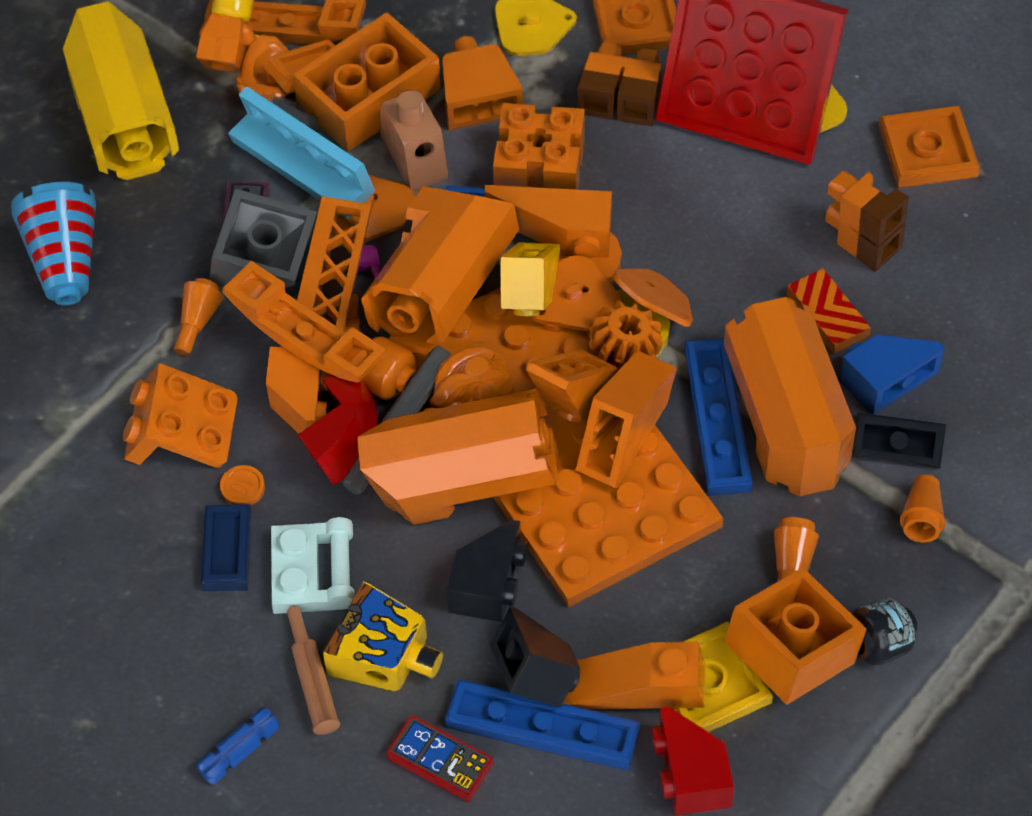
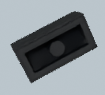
M857 412L856 432L852 450L853 457L941 468L946 424Z

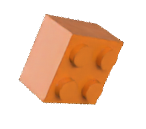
M801 568L736 605L724 642L788 705L852 666L856 661L867 629L804 568Z

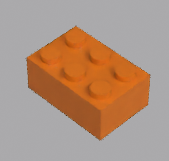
M387 12L292 74L296 102L307 113L315 115L318 118L319 127L347 152L380 131V108L383 102L396 98L402 92L409 90L420 92L424 100L441 90L439 57Z

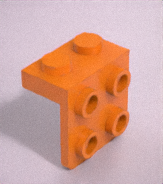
M159 363L144 380L139 379L132 390L130 403L135 406L133 416L129 418L123 432V441L127 442L124 459L141 465L157 447H161L209 466L220 468L226 463L238 400L236 393Z

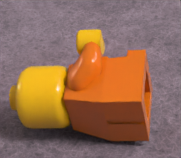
M213 0L212 14L209 19L205 20L199 31L200 40L196 58L205 68L241 74L246 51L251 43L260 37L255 35L252 28L246 24L251 18L254 0Z

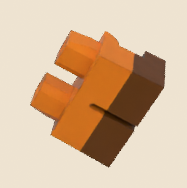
M603 42L597 53H589L578 85V108L585 109V115L610 120L614 119L617 108V121L653 127L657 98L661 89L662 63H659V53L655 50L642 49L638 51L636 59L622 57V48L618 44Z
M844 170L828 184L827 194L834 198L835 201L826 211L825 221L838 230L837 244L876 272L903 248L904 222L907 216L909 196L896 188L888 195L873 187V175L870 172L858 180Z

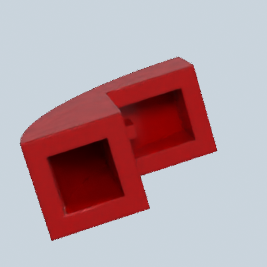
M330 374L322 381L338 407L300 432L298 436L315 463L333 486H335L345 478L359 458L357 437L377 426V407L373 395L363 379L357 383Z

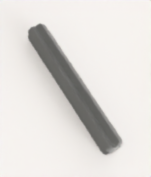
M436 346L429 352L381 423L391 418L415 414L420 411L434 391L437 371L441 364L452 355L449 351L441 346ZM359 458L341 481V484L347 490L356 495L363 493L369 485L368 480L360 470Z

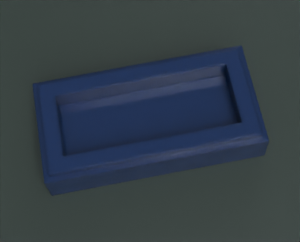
M250 504L205 505L201 571L202 591L248 590L252 516Z

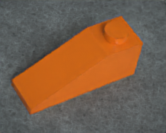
M485 185L486 198L514 203L519 225L518 233L539 243L560 244V252L565 255H580L587 258L609 257L612 191Z
M579 349L531 361L526 371L536 388H538L543 400L556 407V413L559 416L579 423L581 420L588 419L593 397L617 373L619 368Z
M699 641L651 642L577 660L581 668L579 682L575 690L568 693L563 702L566 705L588 710L659 709L663 707L705 708L706 663Z

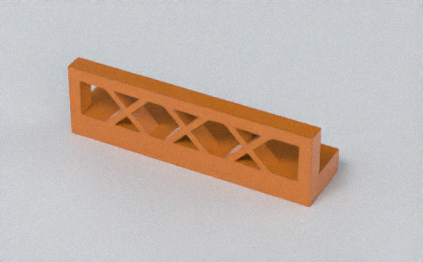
M322 196L297 301L320 316L328 313L336 323L335 326L345 331L371 215V204ZM338 213L360 217L359 224L343 231L338 225ZM343 244L351 254V257L335 265L330 259L331 251ZM335 278L344 290L328 300L322 293L323 285ZM340 305L338 312L335 308Z

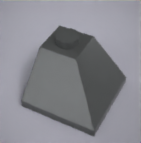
M235 188L212 255L209 280L223 288L250 261H253L285 282V287L294 286L317 211Z

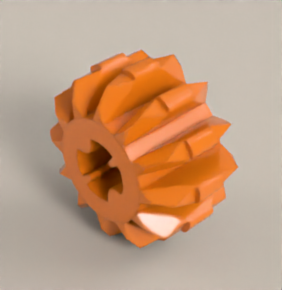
M619 300L612 308L603 305L597 317L591 322L588 334H590L589 353L599 355V359L619 369L636 351L655 358L660 353L663 344V337L661 336L662 323L652 320V310L644 312L638 310L636 302L630 307H625Z

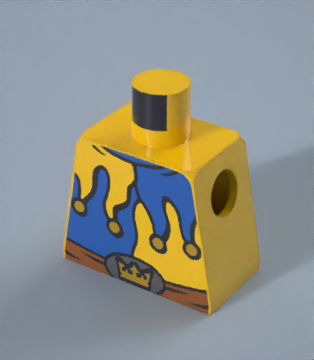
M363 582L324 650L323 655L326 673L331 677L390 691H398L403 686L411 670L434 678L441 666L443 652L425 645L427 639L426 623L420 614L374 586Z

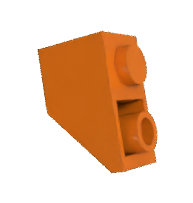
M270 347L266 376L270 407L299 434L329 413L328 401H323L324 391L329 390L322 380L330 374L305 362L284 347Z

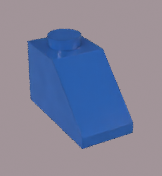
M875 335L863 344L861 342L855 343L844 353L839 381L871 414H877L939 373L945 347L937 341Z

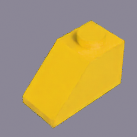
M517 243L501 256V309H514V315L536 316L539 315V310H544L552 302L560 244Z

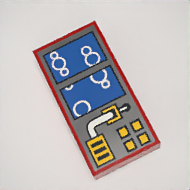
M413 715L410 716L387 751L388 760L468 803L494 765L493 757Z

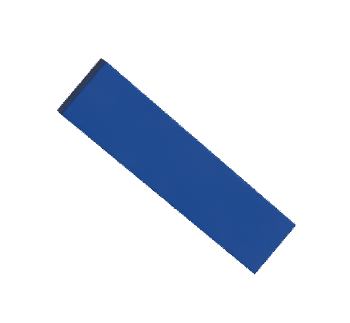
M724 338L685 341L684 353L707 496L752 492V478L734 373L724 347Z
M459 679L457 680L445 719V726L449 729L629 771L641 724L640 721L562 704L561 708L512 694L510 691Z

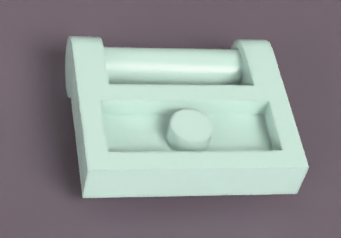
M337 517L328 520L326 523L271 526L273 614L287 613L291 606L300 607L301 612L344 610L349 608L355 597V590L350 586L349 540L353 538V523L351 520ZM331 543L332 586L328 590H319L318 544Z

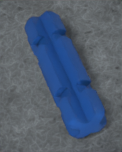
M265 707L258 709L249 717L251 722L248 725L245 722L242 723L215 746L217 751L214 754L208 752L197 761L196 766L202 778L210 784L217 783L227 774L225 769L228 766L233 769L261 745L259 742L261 738L267 740L279 729L277 718L270 710Z

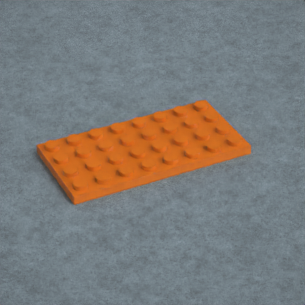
M500 287L471 301L447 338L438 345L437 343L436 346L445 348L451 354L466 347L480 346L496 352L506 362L511 371L510 377L497 390V396L536 388L526 371L529 362L579 349L589 353L590 340L584 331L537 323L531 316L514 315V309H501ZM412 352L415 357L414 370L417 371L427 355ZM434 391L431 393V395H430L429 398L427 399V401L429 402L430 405H431V403H430V398L434 395ZM547 402L545 403L548 416L540 417V419L544 418L547 428L552 427L559 469L558 475L555 476L557 479L556 484L493 497L509 521H520L521 539L528 540V550L568 608L721 529L724 519L656 425H654L616 488L576 471L588 419L581 420L579 423L566 420L556 413V407Z

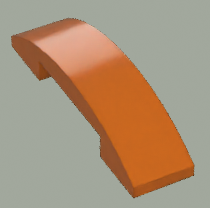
M213 0L209 1L204 15L205 20L209 19L212 14ZM254 0L251 18L246 24L252 28L255 35L274 36L283 44H313L326 39L332 42L348 38L359 30L366 7V0H326L324 6L259 2Z
M250 261L223 287L224 295L266 335L300 359L333 376L359 383L387 354L386 348L357 329L351 327L347 332H344L285 293V282L253 261Z

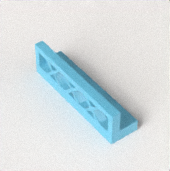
M246 87L239 94L247 114L228 133L233 143L319 201L324 196L364 203L375 192L365 165L249 87ZM340 214L347 220L351 217V215Z

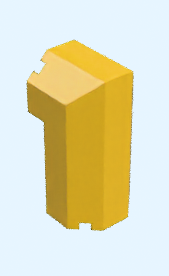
M109 1L79 8L76 10L63 46V52L72 88L83 117L98 169L108 174L107 168L114 170L117 177L124 180L159 172L165 166V156L171 152L173 157L179 151L175 128L142 29Z

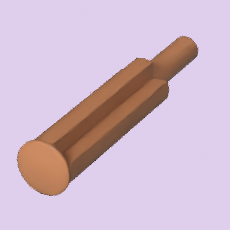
M291 606L287 610L295 644L291 649L312 721L313 732L317 735L330 734L336 731L341 724L337 718L316 641L308 638L300 607Z

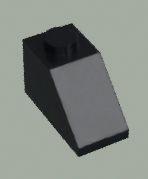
M510 606L490 644L508 689L512 694L561 708L568 693L573 692L579 682L581 668L568 643L519 609Z

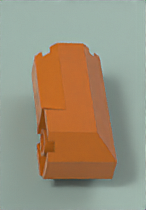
M422 186L407 207L405 219L413 221L411 233L403 231L401 244L361 298L368 325L377 333L382 327L390 334L388 339L409 349L411 352L427 355L434 349L437 343L438 345L447 338L519 231L514 203Z
M788 297L752 304L743 311L746 318L738 325L735 319H732L725 325L724 347L757 436L755 452L764 478L776 486L777 481L788 486V492L799 497L834 489L839 481L841 472L847 468L851 461L856 426L811 309L802 304L801 309L798 308L795 301Z
M538 388L391 418L357 437L361 472L385 506L394 512L397 511L413 525L449 518L456 509L454 506L456 504L554 485L557 481L555 476L559 472L552 427L547 428L544 418L540 419V417L548 416V411Z

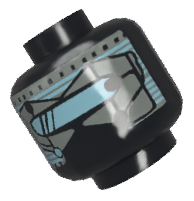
M883 598L859 607L852 613L867 629L857 658L871 665H882L906 655L913 649L916 639L917 621L912 611L904 607L900 602L892 598Z

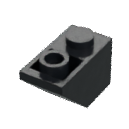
M510 520L457 550L447 587L448 613L498 622L503 621L506 605L514 606L517 597L518 579L513 578L516 566H524L527 554L528 540L521 539L520 521Z

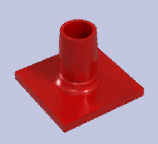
M678 0L656 120L811 165L815 158L849 9L817 0Z

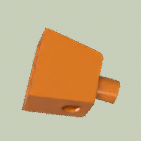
M464 36L454 42V52L446 53L442 57L447 126L449 131L500 120L503 103L523 104L522 85L498 45L490 44L478 47L473 37Z

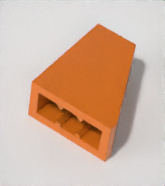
M640 351L634 353L593 397L576 471L614 488L619 485L668 404L677 367Z

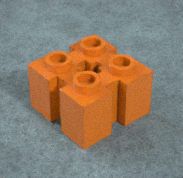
M503 103L499 124V141L496 144L493 163L494 185L578 190L585 142V109L552 106L551 114L536 113V105Z

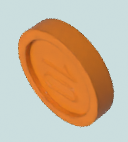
M239 465L225 472L220 481V490L223 499L228 504H250L252 506L263 497L265 482L263 475L256 468L248 465Z

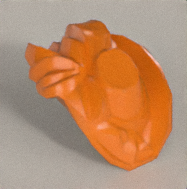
M261 35L251 43L243 59L241 74L235 76L238 92L241 93L246 87H249L271 103L274 97L283 98L289 95L264 68L267 57L288 51V48L277 37Z
M482 346L463 348L453 353L441 364L435 375L434 395L430 398V403L433 406L444 408L496 397L498 388L507 381L511 371L506 362L494 351Z

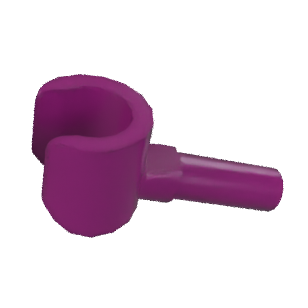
M373 245L363 246L358 273L371 270L372 278L375 280L382 270L378 250Z

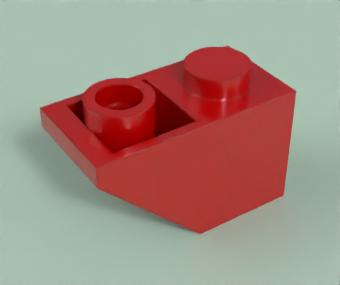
M671 707L660 708L659 726L652 727V741L655 755H664L666 769L659 772L663 799L672 798L675 815L732 808L734 783L726 743Z

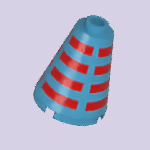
M51 182L31 187V196L23 198V192H21L12 200L11 213L46 297L55 301L58 305L78 303L81 297L87 294L89 289L96 213L95 194L90 188L88 194L85 193L82 184L73 182Z

